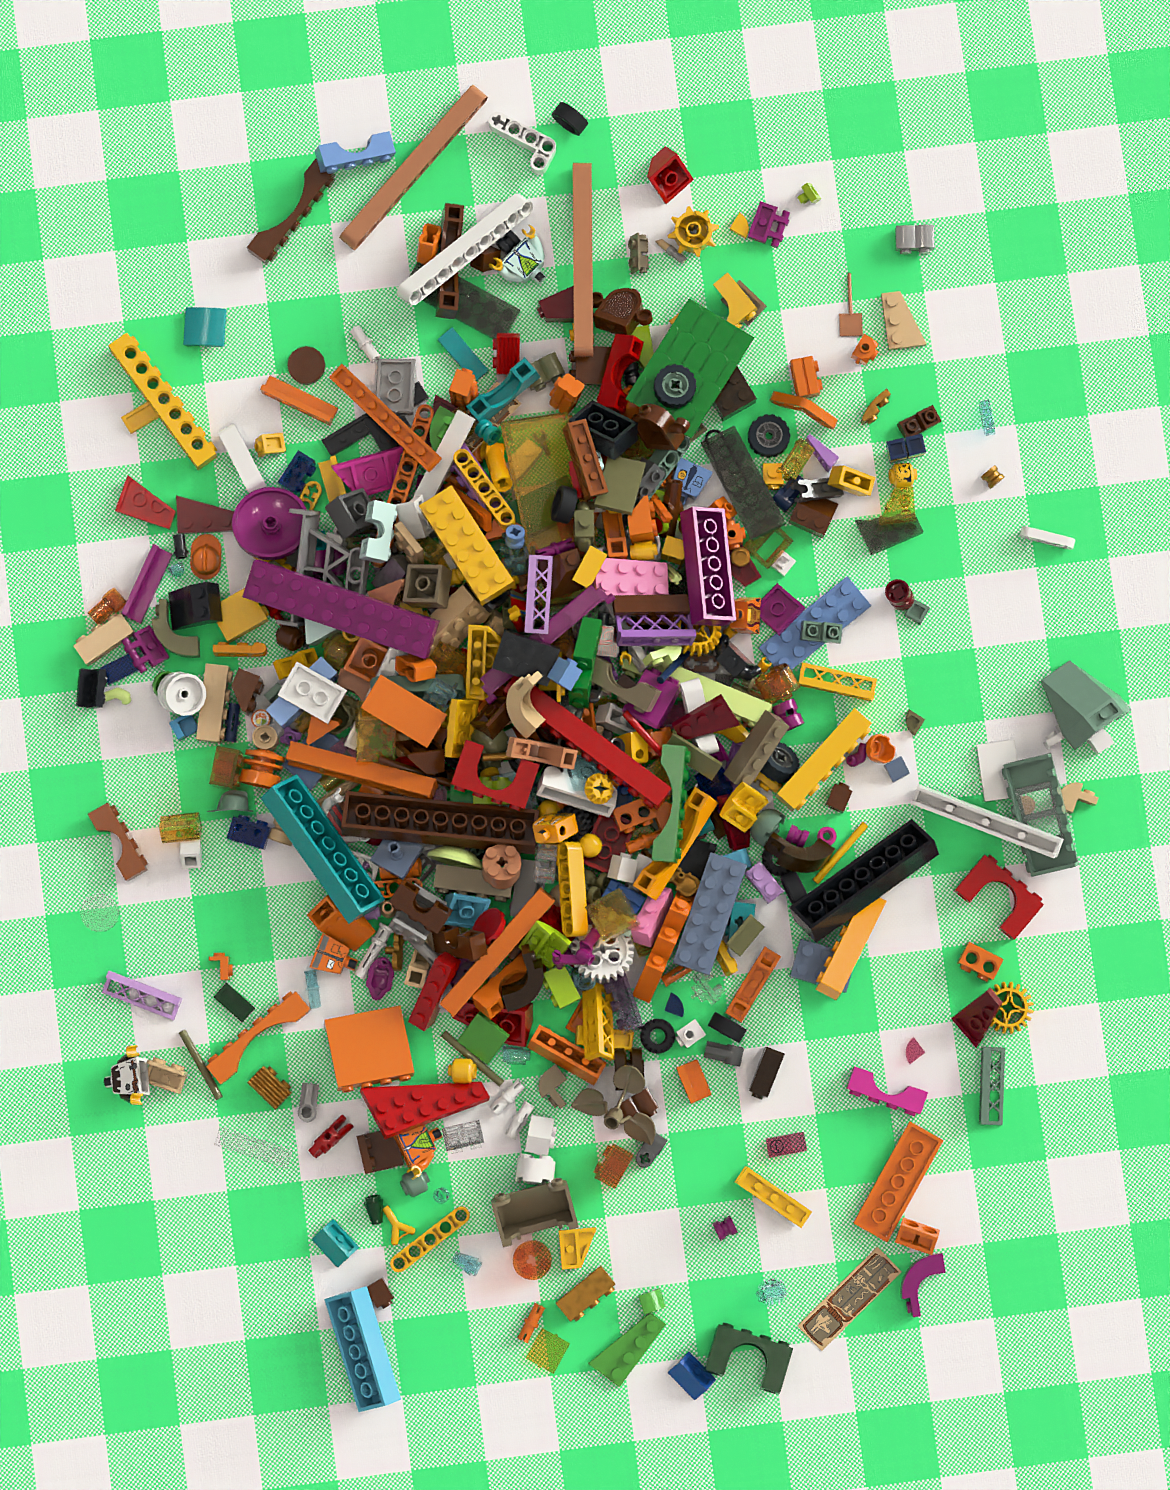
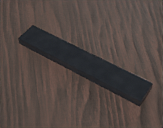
M419 381L415 383L414 407L429 399ZM367 413L321 440L331 456L338 454L370 434L363 422V419L371 418Z

